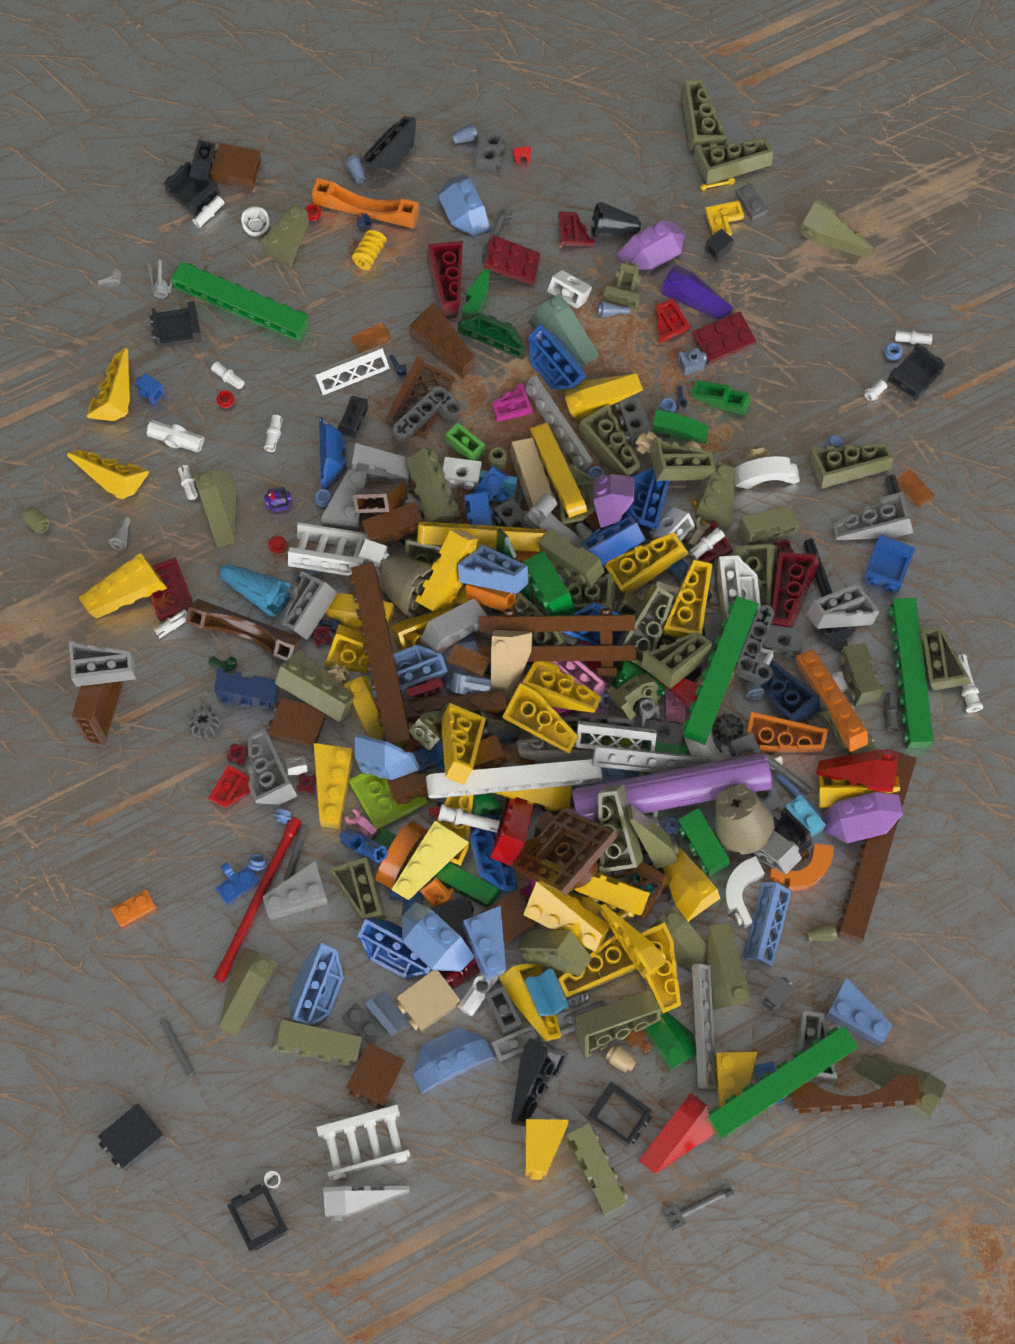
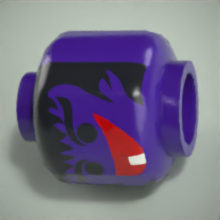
M283 486L268 489L267 494L264 495L267 509H270L273 513L288 510L289 503L292 502L290 491L286 492Z

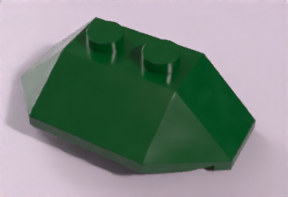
M477 313L458 322V334L519 359H524L525 348L516 327L511 323L502 322L494 316Z

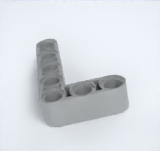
M544 493L525 515L524 521L533 529L550 531L553 528L557 531L556 535L562 539L569 538L571 540L570 544L576 548L583 547L581 544L583 540L551 514L557 502L551 495Z

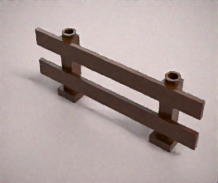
M611 608L600 609V615L516 616L514 609H506L503 611V616L479 617L480 632H493V630L528 632L600 631L601 645H533L528 661H601L597 667V676H617L618 663H614V661H636V645H613V631H635V615H612ZM481 646L482 662H491L492 646Z

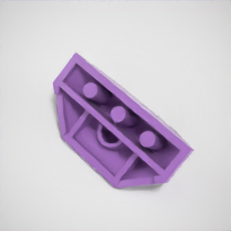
M662 220L633 236L619 251L617 257L621 263L628 261L631 264H638L639 270H653L681 254L685 234L676 222Z
M610 474L607 476L602 475L594 480L593 501L601 528L619 522L622 518L621 515L628 510L634 501L633 477Z
M874 792L837 801L822 814L823 822L826 824L825 832L850 843L886 834L897 820L901 818L903 810L899 795Z

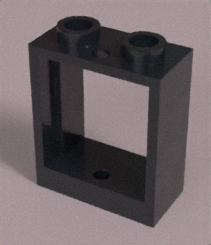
M611 1081L588 1114L587 1119L628 1147L630 1143L635 1145L641 1136L638 1131L642 1125L646 1128L653 1117L650 1116L652 1109ZM613 1094L643 1114L628 1138L598 1118Z
M261 1184L252 1187L249 1190L250 1193L245 1196L240 1194L230 1200L231 1203L227 1205L251 1253L290 1233L266 1185L261 1186ZM265 1195L279 1226L251 1240L237 1209Z

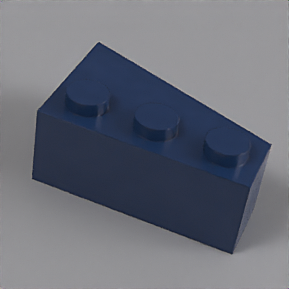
M217 668L214 691L219 703L225 706L238 704L245 708L258 706L265 710L275 707L279 692V686L275 684V679L253 675V678L242 677L241 672H235V675L223 673L224 669Z

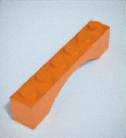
M320 178L316 179L312 190L313 204L359 216L368 214L372 219L414 229L419 216V202L402 198L397 200L370 199L352 193L335 182Z
M811 649L797 655L798 672L805 683L810 685L824 702L834 720L841 739L851 752L868 745L867 729L816 651Z

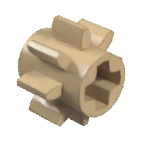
M650 431L647 434L642 432L635 442L638 445L636 450L643 455L646 451L650 453L649 448L656 435Z
M761 445L751 447L750 452L746 453L747 462L758 458L770 457L769 451Z
M338 664L330 666V670L327 672L342 685L348 683L350 679L347 668L339 667Z

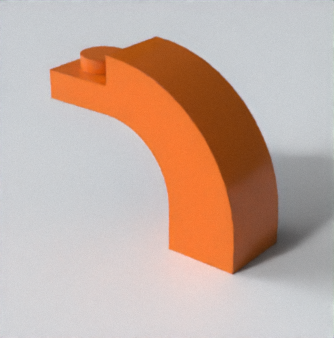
M411 821L407 826L404 825L389 847L388 855L382 861L375 880L392 889L405 869L412 853L426 836L428 829L414 821Z
M814 843L811 848L810 863L807 867L798 871H789L786 875L771 868L768 881L777 882L780 885L788 883L787 889L791 891H802L814 886L827 872L832 862L834 846Z

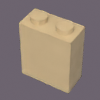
M433 970L397 997L398 1004L396 1006L403 1015L407 1013L410 1017L408 1022L415 1031L419 1029L423 1033L454 1010L461 1001L439 971Z

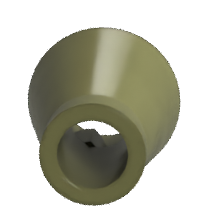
M827 922L807 930L809 942H833V939H838L835 923L829 924Z

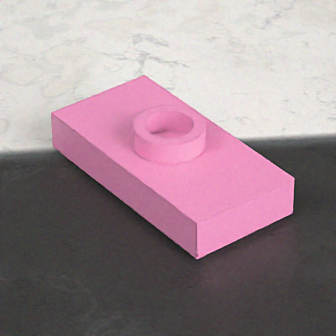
M666 688V722L677 721L680 724H684L686 719L685 705Z

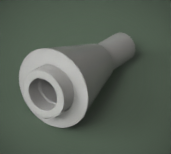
M124 517L121 526L109 539V544L112 548L121 550L127 547L130 518Z

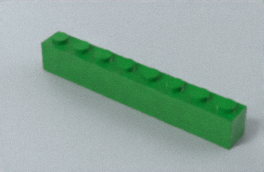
M181 261L171 277L174 288L299 342L310 325L309 317L303 311L291 309L290 306L277 303L270 297H263L253 290L249 291L240 284H233L223 277L212 275L207 270H200L193 264H186Z
M737 596L735 602L731 601L727 611L730 613L728 619L724 618L721 629H724L723 634H718L714 644L718 647L716 652H711L708 662H711L710 668L705 667L702 679H705L703 685L699 684L695 695L698 696L696 702L692 701L688 712L692 713L690 719L686 718L682 729L685 730L683 737L703 745L706 744L759 606L758 603Z
M894 598L891 605L888 606V615L892 617L890 633L894 634L892 650L896 652L894 668L898 670V676L896 677L897 688H900L898 702L899 706H902L903 711L900 715L901 724H904L905 731H903V742H906L907 748H930L934 739L916 598Z
M837 1026L827 1032L828 1037L823 1040L820 1037L810 1043V1049L806 1051L804 1049L799 1050L793 1055V1060L790 1062L784 1060L776 1066L778 1070L772 1074L769 1071L759 1077L760 1082L755 1085L753 1083L748 1084L742 1089V1094L739 1096L733 1094L725 1100L726 1104L719 1108L717 1105L707 1112L709 1116L705 1120L718 1140H722L855 1051L858 1045L844 1026L840 1029Z

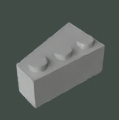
M355 443L352 460L353 470L367 472L368 481H405L406 486H409L411 475L406 460L409 457Z
M857 583L814 600L806 615L817 629L873 625L879 610Z
M472 599L429 621L420 641L425 648L442 653L473 631L480 630L479 617L487 615L477 601Z
M69 641L71 679L76 687L136 679L135 661L131 652L111 648L103 649L94 647V645H81Z
M774 830L768 839V843L763 848L748 854L752 857L756 856L759 861L785 875L802 859L798 852V846Z
M316 861L263 896L270 921L328 904Z

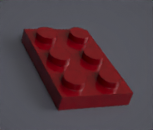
M491 235L483 268L532 286L535 283L540 252Z
M741 311L692 332V336L700 351H704L706 354L707 364L756 344V339Z
M176 557L153 565L152 567L167 587V589L153 592L150 596L159 622L166 620L168 617H173L182 610L188 611L193 601Z

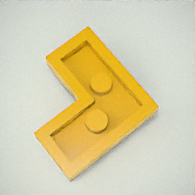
M739 201L705 207V214L712 236L720 229H723L731 236L732 232L728 222L741 220L744 217Z

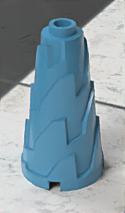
M228 563L222 565L219 569L221 580L242 594L247 600L257 605L267 615L276 617L275 612L280 614L286 607L291 593L287 592V588L292 589L289 582Z

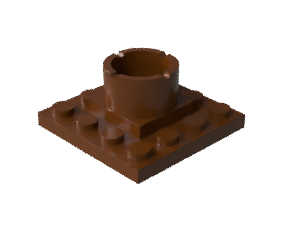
M563 808L512 867L516 872L566 896L572 889L580 888L591 881V878L598 871L597 860L618 835L610 828Z

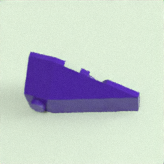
M678 265L670 269L663 281L662 295L673 298V300L717 320L729 316L733 310V307L698 276Z

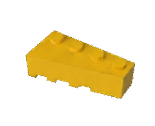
M673 532L655 539L647 545H640L632 551L613 558L605 564V567L609 573H612L614 581L624 594L626 591L633 593L688 555L689 552Z
M693 560L665 620L661 635L678 639L695 632H699L702 635L712 564Z
M314 743L321 827L341 830L349 786L348 780H350L354 758L353 749Z

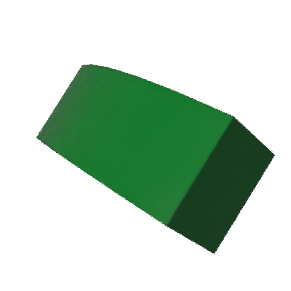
M486 268L466 292L467 303L462 308V319L482 313L489 290V270Z
M696 380L690 394L691 397L712 407L743 416L746 415L751 403L749 393L731 390L729 385Z
M656 409L652 432L670 435V439L706 444L709 426L689 417Z

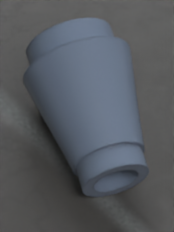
M468 124L453 133L452 137L455 144L475 141L478 138L475 125Z
M352 155L346 159L345 165L355 182L360 183L365 180L361 164L362 159L358 155Z

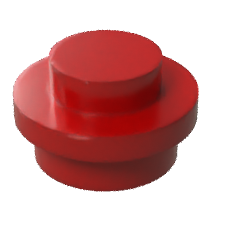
M309 204L304 209L308 212L309 221H316L321 217V209L316 204Z
M223 390L217 395L216 401L220 407L229 408L234 404L235 398L233 393Z
M282 536L272 537L268 542L269 550L275 554L283 553L287 548L286 539Z

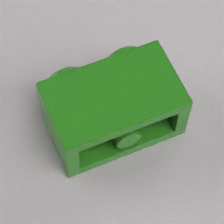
M455 424L445 434L446 445L463 459L479 461L485 455V444L461 424Z

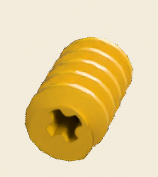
M376 230L366 231L355 253L352 255L353 262L363 270H370L374 260L377 259V254H380V249L383 248L384 243L387 241L386 237Z

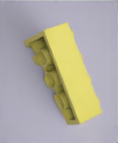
M434 821L391 890L409 900L469 842L439 822Z

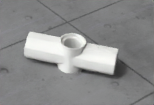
M154 420L148 425L147 436L164 441L172 448L178 449L182 447L199 453L203 447L204 437L188 432L182 426L176 424L169 426Z
M480 973L458 1005V1008L472 1017L484 1001L485 995L491 992L492 987L500 976L485 982ZM481 982L486 983L488 986L484 991H480L476 987Z

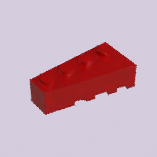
M508 797L490 858L512 866L516 859L522 855L524 850L522 848L528 836L527 832L532 821L530 818L534 813L535 805L528 804L527 800L519 797L515 799Z

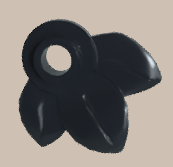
M853 626L818 629V635L822 641L830 642L834 647L841 649L848 646L846 638L852 636L855 632Z

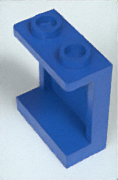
M880 535L862 581L871 586L884 588L887 592L898 593L915 547Z

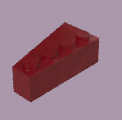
M463 241L428 244L427 262L437 306L444 316L458 314Z
M779 552L772 605L774 617L771 625L793 628L818 568V555Z

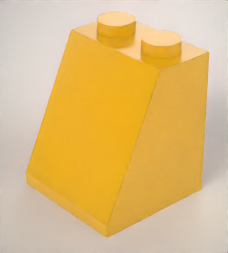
M526 1119L525 1176H530L532 1180H540L543 1176L547 1175L567 1131L568 1120Z

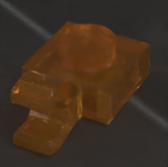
M643 1029L638 1032L632 1030L626 1036L627 1038L623 1039L631 1049L637 1045L645 1056L652 1051L651 1045L643 1039L647 1036Z

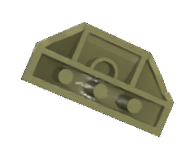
M573 464L568 465L584 499L587 512L569 518L559 498L563 524L582 521L596 511L593 501L594 478L577 469Z

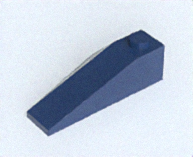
M771 660L769 666L772 668V676L762 685L778 711L791 721L809 720L821 710L820 696ZM758 671L759 676L765 678L764 672Z

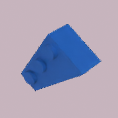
M628 511L621 515L622 518L619 522L608 525L602 530L598 528L581 543L584 549L600 558L602 566L613 558L621 556L632 547L638 546L645 540L636 521Z

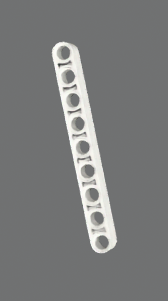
M592 759L472 770L464 785L446 778L445 773H435L426 776L429 798H443L593 784L601 782L603 778L601 767L593 766L591 764Z

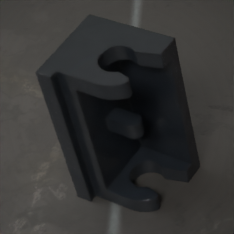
M357 396L350 397L346 411L337 428L343 435L353 438L357 437L369 408L368 399Z
M786 808L781 810V818L779 820L773 817L775 823L774 831L788 841L794 842L799 848V853L812 845L811 832Z

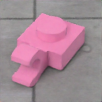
M353 809L352 813L356 818L350 820L346 816V823L351 826L357 825L359 827L358 831L362 835L375 839L378 833L377 829L364 817H361L357 810Z

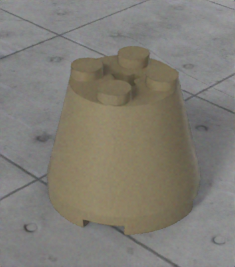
M394 555L388 560L384 559L380 564L381 571L378 580L381 590L404 614L411 618L421 616L427 611L425 606L415 600L418 595L422 596L425 590L423 584L426 579H430L434 572L431 569L433 564L400 555Z
M738 784L720 792L716 797L714 832L721 846L725 850L740 852L741 854H750L763 848L768 843L773 830H775L774 819L767 806L744 784Z

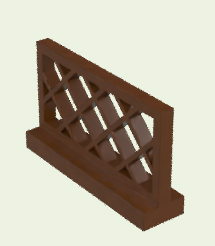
M417 356L387 414L385 423L391 426L399 421L400 415H404L411 410L407 404L408 400L415 399L418 403L419 397L426 396L431 391L428 390L427 382L435 381L438 387L440 386L438 379L445 378L450 382L447 386H443V388L449 392L456 377L423 362L424 359ZM423 370L430 371L433 377L424 379L422 375ZM423 384L426 392L417 394L414 387ZM438 412L430 418L429 424L428 421L425 423V432L418 430L414 434L426 439ZM410 419V422L417 423L416 420Z
M641 862L636 868H629L632 871L628 872V869H624L625 873L616 876L614 871H610L611 876L616 879L626 876L627 883L630 885L629 875L638 873L641 882L632 886H642L644 891H647L645 886L647 884L655 883L658 885L655 893L649 894L648 898L651 899L650 901L647 899V906L642 915H638L643 919L647 918L665 885L668 887L671 881L668 876L644 862Z

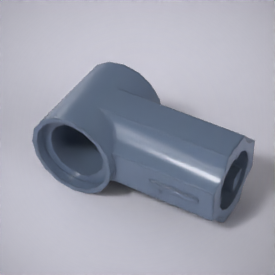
M455 670L450 690L458 694L489 692L491 680L490 678L473 676L465 671Z

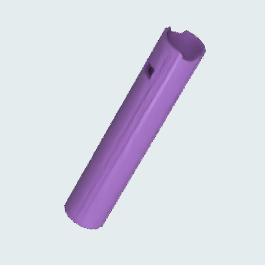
M762 752L580 787L572 790L576 814L598 823L600 822V819H598V793L605 786L624 783L629 804L642 814L713 801L716 800L720 792L738 784H744L753 793L770 790L772 787V777L767 756Z

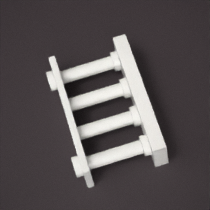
M305 523L297 524V539H300L298 548H289L288 566L349 576L352 574L351 567L364 564V559L359 558V553L365 539H367L365 533ZM308 541L319 542L316 551L305 550ZM326 544L337 545L335 554L323 553ZM345 547L356 548L353 557L342 556Z
M397 1105L316 1127L319 1138L324 1137V1140L327 1141L334 1170L327 1172L329 1179L333 1178L334 1181L346 1178V1174L392 1161L395 1164L407 1161L406 1157H410L409 1150L402 1151L395 1123L396 1117L400 1116ZM383 1120L387 1123L395 1153L382 1157L375 1129L376 1122ZM362 1126L367 1129L374 1156L373 1160L366 1162L361 1160L355 1136L356 1128ZM340 1132L347 1134L354 1165L345 1168L341 1167L334 1138L336 1133Z

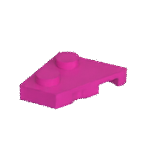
M519 383L514 391H508L501 399L492 403V409L497 422L532 414V408L523 383Z

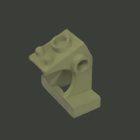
M628 261L621 263V269H617L615 279L618 280L615 288L606 286L603 301L638 310L641 294L634 293L636 284L640 285L642 274H639L638 264H631ZM621 284L631 285L630 290L620 289Z
M647 673L634 676L618 689L611 686L606 690L613 702L629 720L636 716L633 706L638 699L646 697L652 700L655 705H658L657 700L660 699L659 695L656 694V690H658L657 682Z
M449 704L444 705L440 711L423 713L409 729L412 736L429 751L439 740L443 739L442 730H440L437 724H441V718Z

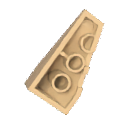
M493 630L491 692L506 691L507 705H509L530 656L532 632Z

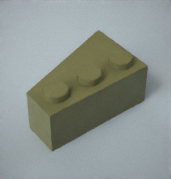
M293 203L261 240L263 252L292 269L300 243L303 241L309 225L308 212Z
M655 438L649 450L656 481L708 480L716 469L712 452L694 447L686 448L679 446V443L676 442L671 444L662 441V438Z
M717 461L716 469L711 475L695 517H701L709 523L715 521L717 526L730 530L734 521L735 468Z
M790 505L780 506L775 509L741 516L737 533L744 546L762 545L797 532L799 522Z
M699 632L692 633L676 639L675 643L667 646L666 644L660 645L659 649L651 652L649 650L644 651L642 667L671 689L710 657L712 642Z
M866 643L843 647L839 654V662L845 669L844 679L850 686L849 696L851 701L854 700L855 706L878 702L884 686L883 684L879 685L876 677L879 674L877 670L873 671L871 665L873 660Z

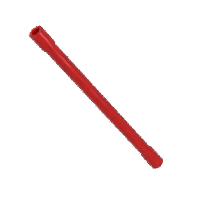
M291 817V820H289L281 841L229 948L213 976L219 982L224 983L231 969L232 962L261 905L263 896L266 894L291 840L295 837L302 822L298 818Z

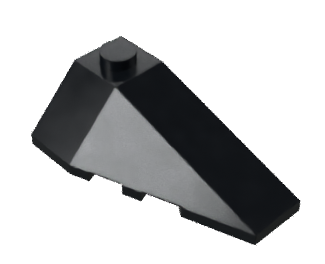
M528 1039V1042L523 1047V1053L520 1058L511 1118L512 1124L526 1125V1119H530L538 1107L537 1100L543 1093L546 1094L548 1092V1083L553 1076L557 1078L569 1054L568 1052L537 1039Z

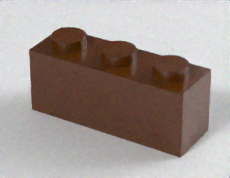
M412 502L390 512L362 520V526L367 540L384 545L390 540H399L404 535L418 533V523L423 522L416 503Z

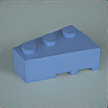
M481 545L458 564L459 582L514 594H517L529 584L527 565L485 545Z
M501 906L463 920L461 925L485 982L503 975L506 970Z
M848 978L843 981L825 1016L830 1021L841 1027L844 1026L848 1031L877 1047L884 1043L893 1026Z

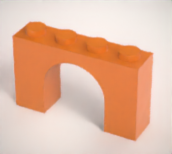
M514 550L517 556L514 560L524 564L523 561L539 552ZM466 584L465 586L467 599H475L477 603L504 611L510 609L516 603V594L471 584Z

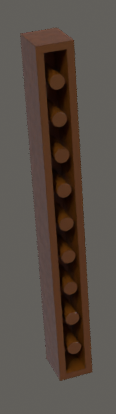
M373 562L351 567L352 574L349 575L351 585L355 586V592H353L354 601L359 605L356 613L358 620H362L363 626L360 627L362 638L366 640V644H363L365 655H369L370 660L367 662L369 673L373 674V679L370 682L372 690L376 691L377 694L374 702L376 709H380L381 715H378L380 727L384 729V733L381 734L382 741L391 743L399 748L411 746L413 742L409 732L410 728L377 569Z
M898 752L897 776H899L900 791L890 794L899 795L901 806L903 807L917 758ZM899 819L886 834L867 838L865 844H861L858 856H861L859 863H855L852 874H855V878L848 885L847 892L850 895L848 900L845 899L841 910L845 912L843 918L839 917L836 929L839 930L837 936L860 944L864 940Z

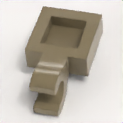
M701 517L694 522L695 531H690L685 538L687 542L685 548L688 551L697 544L704 531L709 527V523L704 527L700 526Z

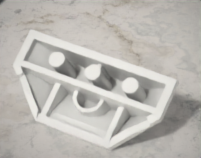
M739 556L719 557L717 585L723 621L724 618H729L730 613L727 612L731 601L735 602L737 596L758 603V608L761 607L757 574Z

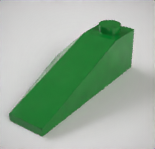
M661 1012L660 1021L643 1029L668 1072L696 1057L694 1034L670 1013L665 1012L662 1014Z

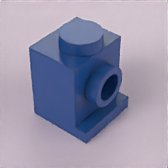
M147 373L139 377L135 382L140 396L145 399L148 398L152 406L165 394L163 385Z

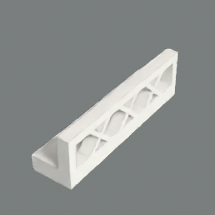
M376 346L316 370L312 374L318 382L322 395H325L390 368L383 348ZM381 357L384 366L380 368L372 367L374 359ZM359 365L367 366L365 374L359 375L355 373ZM344 371L351 373L349 379L345 382L338 380L340 374ZM327 378L333 379L332 386L324 389L322 380Z
M578 721L577 735L579 738L576 741V747L594 749L595 744L593 743L595 742L603 746L599 739L607 735L613 740L608 745L609 747L616 744L618 748H622L618 742L625 737L629 738L633 743L628 749L636 746L637 750H641L637 744L642 740H650V751H655L657 733L655 729ZM581 732L590 733L594 740L588 744L580 743Z

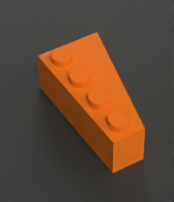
M751 712L746 733H753L761 753H821L825 746L828 729ZM745 750V751H743L742 753H751V752H750L749 750Z

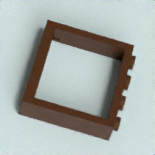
M124 681L80 687L71 717L86 742L105 746Z

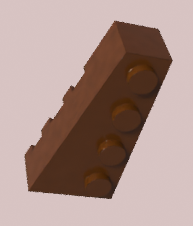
M434 302L409 325L410 337L462 379L475 367V356Z

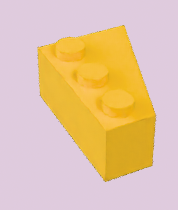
M599 871L591 878L589 883L575 889V891L587 895V898L590 900L605 902V905L609 908L616 910L618 907L623 909L622 913L631 917L634 914L642 915L650 894L604 873H599Z
M758 1052L716 1053V1095L719 1108L726 1104L725 1100L733 1094L739 1096L743 1093L742 1089L750 1084Z

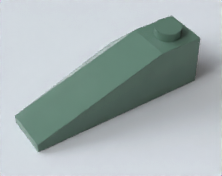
M560 294L544 302L529 320L534 329L542 324L555 334L583 365H587L600 356L570 306Z

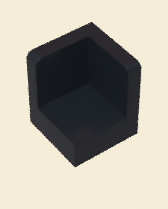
M720 229L706 241L705 251L718 261L732 249L734 239L723 229Z

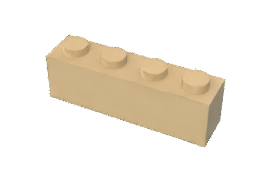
M533 438L513 441L510 445L509 453L529 511L544 493L551 495L556 500L554 492L550 490L549 477L544 472V462L539 458L538 445L534 443Z

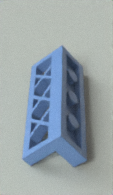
M762 882L752 919L753 922L743 954V958L746 960L760 961L767 966L774 965L792 893L791 890L777 882ZM780 891L784 893L782 902L779 899ZM776 910H777L778 915H779L777 921L775 920V917H774V914H775V911H776ZM771 929L773 930V933H774L772 940H771L770 935H769ZM766 948L769 951L768 959L764 957Z

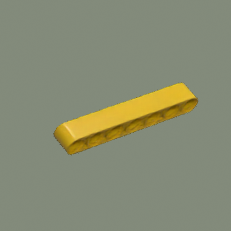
M545 422L529 428L534 443L538 445L540 457L544 462L568 517L571 518L587 512L584 499L548 423Z
M419 522L417 542L420 544L443 546L450 530L462 529L478 538L477 548L485 545L491 549H496L497 529L501 528L509 536L514 550L541 552L538 543L549 531L533 528Z

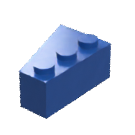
M487 492L465 495L467 524L495 526L494 523H491L493 512L492 507H489Z

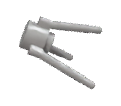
M158 260V280H156V283L151 263L148 262L152 286L151 293L158 298L167 297L168 294H171L173 284L171 279L169 284L162 280V260ZM175 266L174 271H173V273H172V276H173V274H174V272L176 271V269H177L178 266Z
M650 699L638 701L634 713L636 714L639 711L642 717L640 728H644L646 719L651 718L654 713L657 719L663 722L658 705H655Z

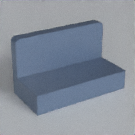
M382 992L374 1000L370 998L364 1003L366 1009L391 1038L409 1024L407 1017L400 1012L396 1004L385 992Z

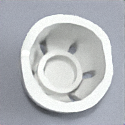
M250 207L243 212L241 217L242 227L248 235L258 237L267 232L269 217L263 208Z

